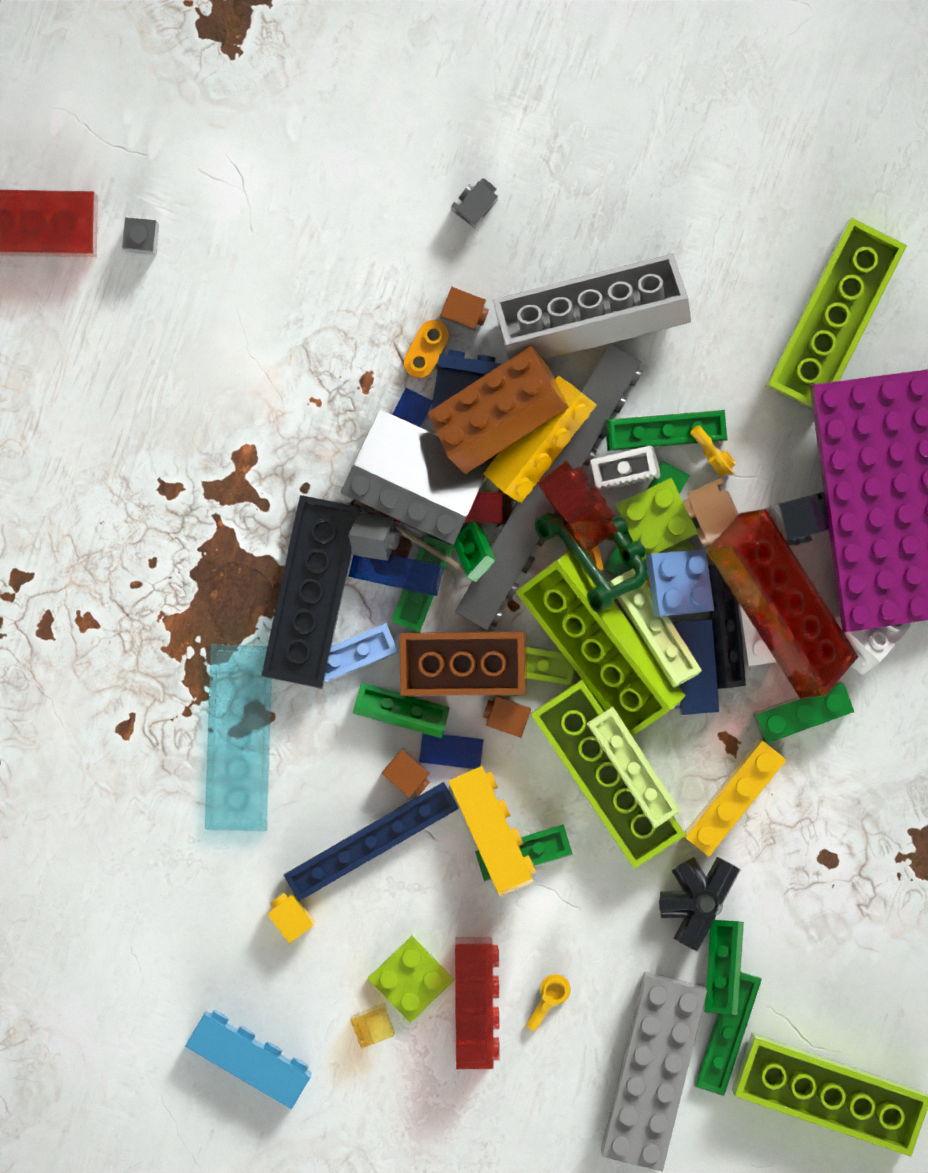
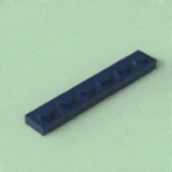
M443 781L284 873L283 876L297 900L301 901L458 810L459 807Z

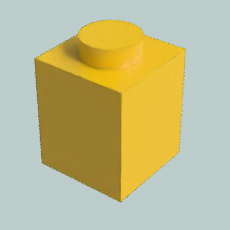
M282 893L269 903L272 909L268 911L267 915L289 944L315 924L314 919L302 903L297 900L294 893L288 897L285 893Z

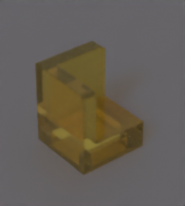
M386 1003L351 1015L350 1021L361 1049L395 1035L393 1025L387 1013Z

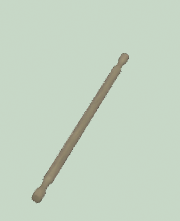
M359 501L354 502L355 505L362 507L369 514L384 516ZM395 523L396 531H399L400 534L465 574L462 565Z

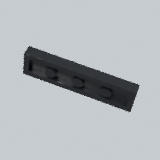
M735 563L708 565L714 610L710 611L713 627L718 689L746 686L742 633L738 610Z

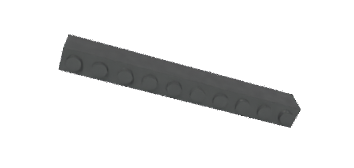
M609 343L581 391L597 406L580 426L570 442L560 452L550 468L537 482L531 493L527 495L522 503L517 502L491 547L496 561L492 564L490 570L480 577L478 583L472 580L455 610L456 613L488 630L490 625L493 627L497 626L504 614V611L500 609L505 598L510 601L516 593L515 591L520 586L515 582L520 572L527 574L535 560L531 556L532 551L536 545L542 547L546 541L540 538L535 529L536 518L546 513H551L554 516L562 513L566 504L561 502L567 491L572 494L581 480L577 473L582 465L587 467L590 465L591 459L594 458L597 452L592 447L598 438L604 440L606 437L605 420L610 418L613 411L618 414L628 398L623 393L629 384L633 387L636 385L643 370L638 368L642 361Z

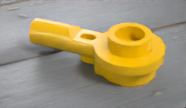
M700 425L693 428L690 434L704 449L703 453L719 476L723 478L726 475H733L735 473L733 466L736 465V462L727 450L721 452L712 444V439Z
M551 974L542 980L540 985L542 1000L525 1024L531 1030H537L552 1006H557V1004H561L569 998L571 993L570 984L563 975Z

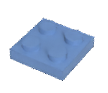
M706 549L646 555L654 617L710 612L714 610Z

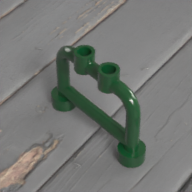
M586 504L558 516L546 513L536 518L535 529L540 538L549 540L559 535L596 586L587 592L588 603L595 612L600 613L611 608L614 599L634 591L645 584L648 577L647 567L642 560L645 557V548L640 541L630 543L627 540L625 534L628 532V526L622 517L612 519L603 508L597 505ZM587 516L596 518L602 525V532L605 538L614 541L619 548L620 558L625 564H630L633 567L635 576L611 587L567 525Z

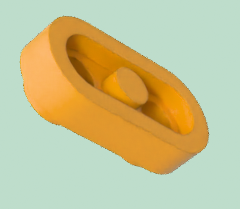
M438 320L426 321L417 332L404 358L405 370L411 377L417 379L425 378L435 368L439 355L442 354L449 340L448 329L442 322ZM430 330H437L440 336L436 341H431L427 337ZM422 357L425 360L424 367L416 368L413 365L414 359Z

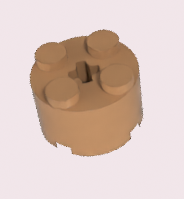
M722 478L688 492V499L683 501L690 518L696 517L701 526L696 529L702 545H710L712 549L747 534L744 528L739 530L737 524L742 523V520L729 491H721L719 487L725 484Z

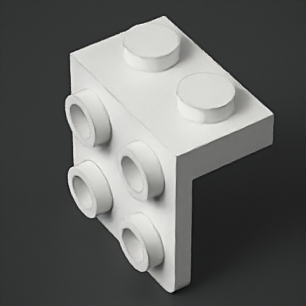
M838 614L826 623L819 633L830 646L835 648L848 661L852 668L863 675L883 660L910 628V623L842 632L840 614Z

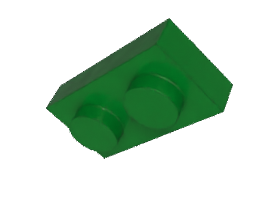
M471 520L458 534L454 547L466 576L476 582L484 573L490 570L496 559L482 526Z

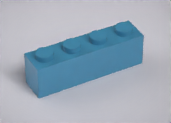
M206 1010L185 1047L292 1109L311 1078L312 1072L307 1070L309 1066L298 1058L293 1057L290 1060L281 1055L282 1049L267 1041L264 1045L254 1039L256 1034L243 1026L237 1029L228 1023L229 1018L216 1010H213L212 1013Z

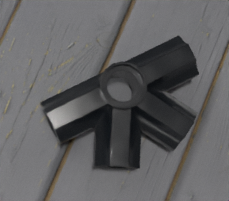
M693 857L672 870L683 891H661L659 910L662 919L684 918L673 939L695 951L699 950L716 916L721 913L723 903L741 871L740 868L720 857H716L706 876L696 858ZM706 895H710L715 903L712 911L705 913L700 907L701 899Z

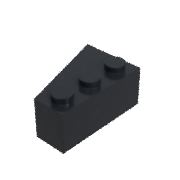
M824 492L769 506L778 542L786 541L787 546L813 541L811 535L828 530Z

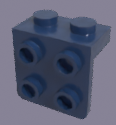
M447 350L446 355L440 354L431 410L501 364L495 363V357L477 355V360L465 358V352Z

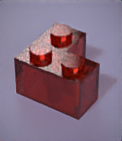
M566 460L537 482V484L564 519L572 533L589 552L618 530L611 520L615 517V514L607 505V501L596 487L590 490L586 485L590 480L581 468L577 467L574 470Z

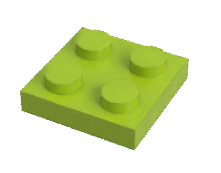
M672 478L616 504L621 517L627 523L633 542L640 541L645 548V557L642 560L646 559V555L660 553L697 535L696 527L685 508Z
M413 935L367 978L410 1023L455 980Z

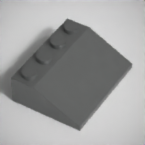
M380 409L340 493L454 545L485 478L483 473L492 461L488 459L465 474L448 458L437 435Z

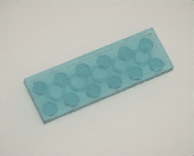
M211 644L205 829L267 831L272 679L261 676L267 646Z

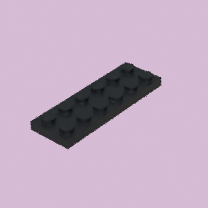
M300 495L261 674L262 677L323 689L352 554L349 533L358 512H361V507Z

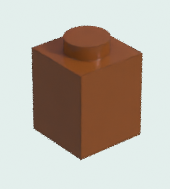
M451 286L440 318L475 331L477 324L480 326L484 325L489 309L484 307L485 299Z
M496 695L494 701L488 700L482 717L488 719L486 726L522 738L531 708Z
M403 749L396 754L381 772L408 797L413 793L419 796L430 783L426 779L430 772Z

